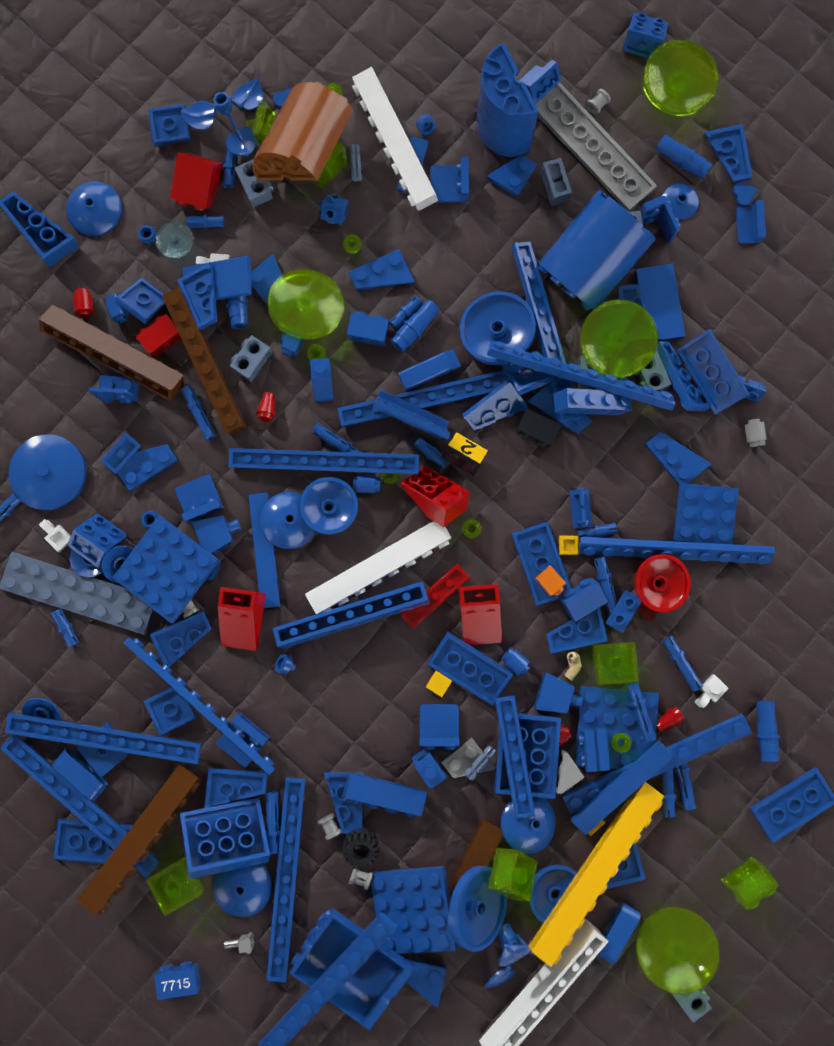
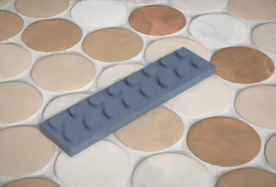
M15 552L10 554L0 583V589L144 635L147 632L154 612L150 606L125 587L94 577H83L75 571Z

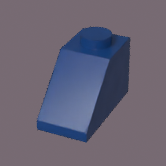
M329 358L310 360L315 402L334 401Z

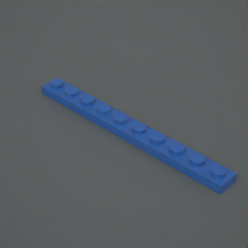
M531 242L514 243L511 248L527 303L535 317L536 334L543 357L548 359L556 358L566 364ZM553 375L554 381L551 382L554 393L566 388H573L571 380ZM560 413L562 422L577 420L582 417L581 414Z
M490 341L487 356L671 411L675 406L674 396L669 392H658L649 386L642 387L635 385L634 382L629 380H618L613 375L605 376L593 369L585 370L576 364L571 363L568 365L556 358L548 359L536 352L528 353L519 347L512 348L499 341Z
M504 370L394 396L422 409L488 395L506 380H509ZM375 400L337 408L342 428L391 416L373 408Z
M229 448V467L419 474L420 455Z
M580 537L579 554L649 558L658 554H667L681 560L770 564L775 555V548L771 546Z
M130 637L127 638L124 644L266 773L270 775L275 770L272 767L275 763L267 756L262 758L258 754L260 749L252 742L248 745L243 740L245 736L236 729L234 732L230 729L231 723L223 716L219 719L214 714L216 710L209 703L204 705L199 701L202 697L194 690L192 692L188 691L185 688L188 684L180 677L175 679L171 675L173 671L166 664L161 666L156 661L159 658L151 651L146 653L142 649L145 645L137 638L134 640Z
M8 713L5 733L192 764L199 763L202 743L18 713Z
M741 713L666 747L674 757L649 779L751 734L752 732L745 716ZM634 762L561 794L570 814L585 807Z
M12 734L0 749L115 850L128 831L59 774L52 764L23 738ZM150 852L144 861L138 863L136 866L138 868L137 871L147 878L161 860Z
M285 778L266 981L286 983L288 977L305 778Z
M381 912L260 1040L257 1046H286L396 930L397 925Z

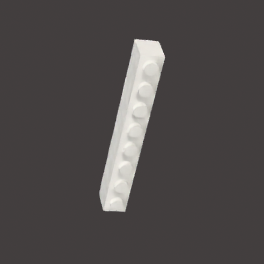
M370 67L353 76L352 79L355 85L352 88L356 96H361L362 101H360L364 112H369L370 116L367 118L372 128L376 126L378 132L375 134L380 143L384 142L386 147L383 150L388 159L392 158L394 163L391 166L396 175L400 174L402 179L399 182L404 191L408 190L410 195L407 198L411 206H416L417 210L420 211L437 202L436 193L373 68Z
M433 521L305 595L316 614L332 610L331 607L336 604L341 606L349 601L348 597L353 594L357 597L366 592L365 588L369 585L375 587L382 583L383 577L388 575L390 578L398 574L399 568L403 566L408 568L416 563L415 559L420 556L424 559L433 554L432 550L439 547V549H442L449 545L451 536L446 527H442Z
M585 919L581 928L576 929L573 933L572 942L563 948L560 960L553 964L552 967L545 964L479 1040L482 1046H519L608 943V940L593 924Z

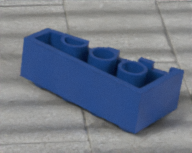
M11 192L0 200V207L48 268L79 248L72 235L66 233L57 224H54L47 216L37 211L15 192Z

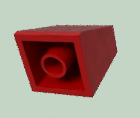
M177 153L170 199L176 200L178 205H194L193 208L200 211L211 208L223 172L222 166L225 163L190 153Z

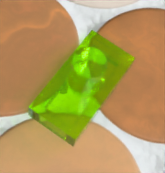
M265 101L259 102L255 119L246 122V127L252 129L253 137L260 144H262L271 128L275 112Z

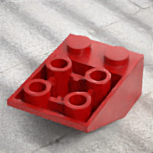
M427 466L422 467L419 470V474H412L401 482V486L425 515L442 527H445L468 508L470 492Z
M498 584L459 587L463 641L469 645L502 643Z
M220 588L218 615L221 646L258 651L266 593Z

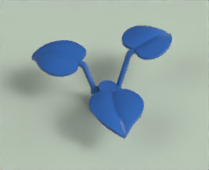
M253 79L240 86L234 92L232 99L226 93L219 92L214 96L215 104L212 105L208 101H199L187 109L181 110L180 113L185 122L197 130L210 128L213 125L212 117L217 116V110L219 113L227 115L235 130L234 133L227 137L226 146L228 150L238 156L251 155L256 149L257 137L249 127H243L238 130L230 113L232 104L238 108L243 106L246 110H254L262 104L263 91L260 79Z
M510 923L502 925L498 933L503 948L498 964L500 967L506 966V968L494 974L485 985V989L498 987L510 981L516 973L514 969H511L510 965L518 959L523 958L528 953L531 956H536L530 951L529 945L520 937L519 933L515 934Z

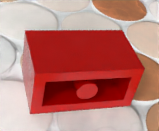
M167 314L156 318L151 326L143 328L139 335L136 336L153 359L182 339L175 324Z

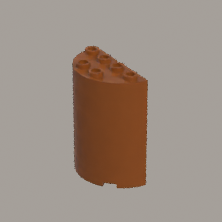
M302 82L295 85L288 94L254 157L252 169L258 180H283L284 177H288L291 180L317 181L353 112V108L348 103V100L320 82Z

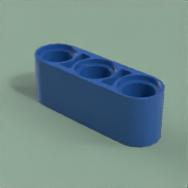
M66 748L52 764L59 774L92 801H95L108 786V782L103 777L100 778L92 767L70 749Z
M623 902L620 903L602 933L608 940V943L597 955L614 964L637 926L641 913Z

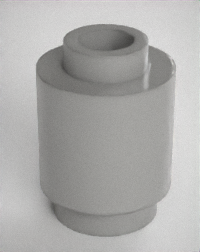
M760 419L748 420V424L745 425L747 443H749L750 447L766 445L765 440H767L764 422H760Z

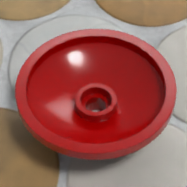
M658 554L647 558L639 566L635 576V590L641 603L648 609L661 613L671 612L678 609L687 600L691 588V579L686 566L679 559L667 554ZM656 580L659 581L658 587L655 585Z

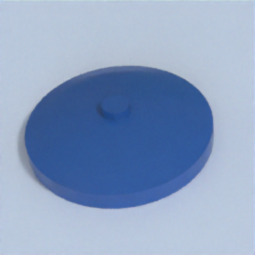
M497 291L478 297L467 307L460 322V336L467 352L476 360L489 365L511 363L487 356L490 341H499L506 346L512 348L519 347L527 352L534 341L536 333V322L531 307L521 297L509 292Z
M40 435L27 440L16 450L9 466V481L15 495L26 505L45 511L57 510L72 503L83 490L87 478L86 462L81 451L72 442L56 435Z
M481 865L475 866L461 877L454 889L449 907V927L454 941L463 949L472 952L485 949L494 941L501 929L506 913L507 893L503 878L495 869Z

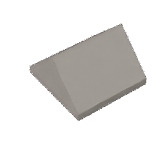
M559 748L556 792L562 794L582 780L584 776L564 749Z

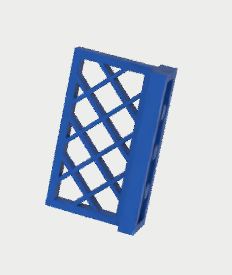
M380 389L373 403V408L439 439H442V437L449 438L450 433L447 430L449 421Z

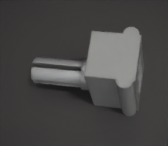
M249 932V934L241 935L238 940L225 941V949L239 947V953L247 952V954H250L254 948L253 933Z

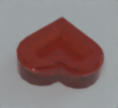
M640 603L636 610L640 613L641 619L646 622L653 621L657 613L648 609L642 603Z

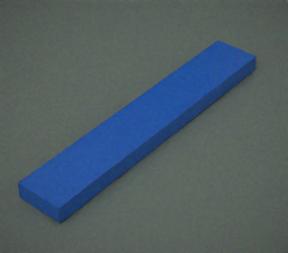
M268 492L249 495L259 592L266 593L264 608L281 606L274 545L266 539L260 526L261 511L269 500Z
M515 695L495 698L515 819L535 816Z
M658 740L574 815L571 821L586 835L674 757L673 754Z

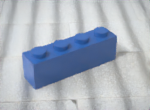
M566 388L553 394L555 413L618 416L632 411L631 398L604 390Z
M349 771L343 796L347 798L349 803L358 804L360 801L373 809H377L380 806L384 807L387 812L396 813V811L404 812V816L415 818V815L422 816L427 792L423 789Z

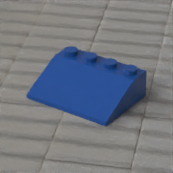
M518 713L532 797L555 799L561 718ZM499 728L494 791L495 794L511 795Z
M259 798L180 813L189 879L269 862L270 852Z

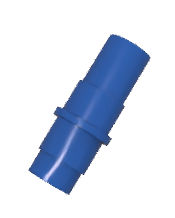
M667 135L663 136L656 148L657 151L681 166L682 170L685 169L701 179L706 176L712 167V164L697 154L695 149L691 150Z
M246 296L227 299L226 308L228 309L233 329L248 327L247 307L249 304Z
M427 300L416 313L403 322V326L390 341L392 345L400 352H404L416 339L421 337V333L440 312L439 307L433 301Z
M756 701L758 735H756V738H758L760 760L764 762L779 761L778 738H780V735H778L774 701Z

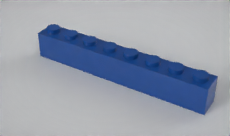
M419 582L274 627L273 632L277 647L285 649L430 604L423 582Z

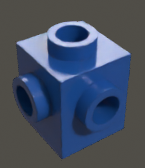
M336 194L327 195L324 201L321 200L319 205L321 219L326 220L330 224L337 223L342 225L347 218L349 200L340 198Z

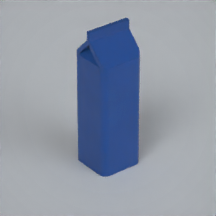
M452 349L398 373V376L405 391L409 392L461 367Z

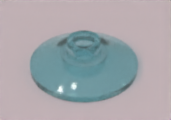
M166 223L156 234V246L161 254L168 258L183 257L192 248V232L183 223ZM175 240H179L177 245H173Z

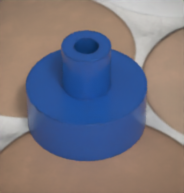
M424 114L418 118L416 127L421 134L430 135L436 128V121L429 114Z
M281 654L275 664L276 672L283 675L288 674L289 671H294L296 667L293 664L292 657Z

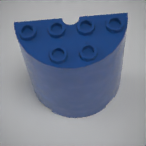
M503 42L488 54L482 68L476 125L481 140L493 152L506 157L525 156L530 152L539 110L525 83L516 80L515 77L518 76L519 71Z
M598 190L538 262L540 264L538 268L544 274L549 272L552 275L550 279L561 287L563 284L567 287L564 291L572 298L578 297L581 299L582 302L580 304L586 310L592 309L595 311L601 304V301H604L656 238L620 204Z
M328 909L325 914L323 913L320 916L315 928L313 927L307 935V939L301 947L302 952L300 954L297 952L292 959L291 964L293 967L290 974L310 988L364 929L336 909ZM383 943L329 999V1002L370 1030L386 1009L392 997H395L413 973L414 965Z

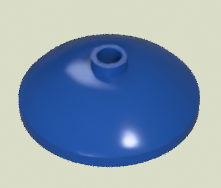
M90 181L79 185L72 191L67 200L66 214L71 225L80 233L88 236H100L110 232L120 221L122 202L118 193L110 185L99 181ZM93 201L92 205L88 206V203Z
M324 477L310 483L304 490L300 500V512L305 523L312 530L326 535L337 534L346 530L353 523L358 511V501L354 490L343 480L334 477ZM326 505H331V506H332V510H331V511H327V510L325 509V506H326Z
M295 492L279 493L270 498L261 511V530L266 539L279 548L295 549L310 541L315 534V531L302 518L300 512L301 494ZM292 516L293 521L287 522L286 517Z
M532 797L535 816L515 819L512 799L506 804L501 816V830L505 841L515 851L524 854H534L546 848L551 842L555 833L556 818L552 806L545 798ZM534 821L537 823L535 828L533 827Z
M264 864L217 873L213 882L215 900L220 908L229 915L249 917L257 914L266 906L272 893V878ZM242 887L244 892L239 893L237 888Z
M550 865L541 869L533 877L528 890V902L531 911L539 921L545 922L576 876V871L564 865ZM556 890L558 895L553 898L552 892Z

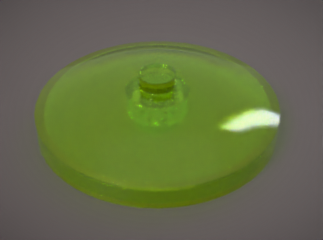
M674 40L659 46L649 57L643 71V87L648 99L659 110L676 116L689 115L701 110L714 95L718 84L717 66L710 53L699 44L688 40Z
M300 269L285 273L274 282L269 291L268 310L273 322L285 333L297 338L315 339L327 335L337 327L343 315L344 299L341 290L331 278L314 270Z
M612 300L596 307L585 319L580 331V349L588 365L599 374L605 376L613 375L616 378L629 377L644 369L652 360L657 349L658 332L653 318L643 307L627 300Z
M680 907L664 908L650 915L639 930L636 944L639 964L648 979L659 988L670 993L689 994L703 988L714 976L719 963L718 941L709 924L695 912Z

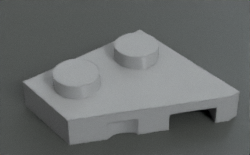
M471 737L441 761V763L453 778L466 776L465 771L469 767L471 768L472 763L484 752ZM490 761L481 772L494 770L495 767Z

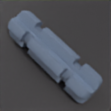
M358 144L350 145L352 181L356 182L362 180L360 147Z
M487 746L484 754L481 753L472 763V767L465 771L466 777L474 780L477 773H480L490 762L489 759L496 755V750L491 746Z

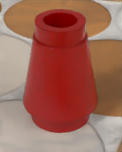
M265 392L256 412L257 418L261 421L271 422L275 417V395L273 393Z
M676 706L673 709L670 708L658 720L656 726L663 733L683 724L682 722L686 719Z

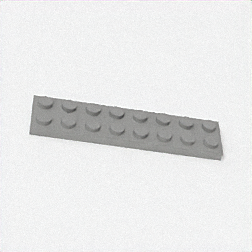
M558 83L536 103L539 110L538 117L628 212L656 189L657 185L561 83Z

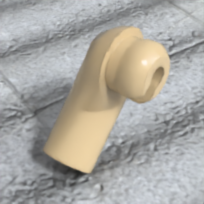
M570 651L567 654L570 668L564 674L571 681L582 667L580 656L574 651Z

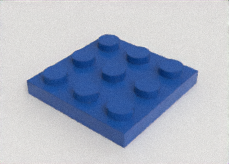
M679 483L673 540L732 544L739 489Z

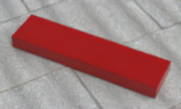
M456 564L426 591L430 604L404 611L400 615L412 629L415 628L470 577Z

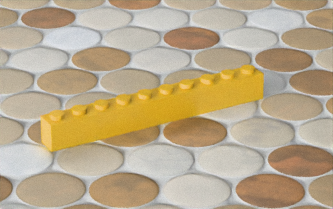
M648 783L642 784L627 798L529 944L530 951L550 967L560 960L563 948L572 942L573 933L576 929L581 928L585 921V915L588 911L591 912L596 905L595 900L599 894L602 895L605 892L609 879L617 874L620 862L629 856L630 847L638 842L641 837L640 832L650 824L654 811L659 810L662 806L664 796Z

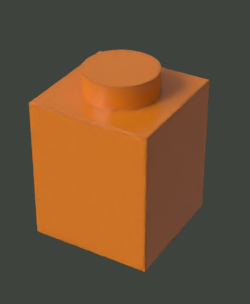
M551 565L534 578L548 596L553 594L555 596L559 595L564 590L562 586L566 584Z

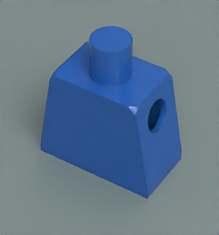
M223 515L192 522L200 545L213 555L233 544L235 539L232 533L242 530L238 519L228 523Z
M544 672L534 708L537 710L567 713L569 706L580 708L583 697L573 694L574 686Z
M423 749L412 757L415 768L430 789L435 788L448 778L430 750Z

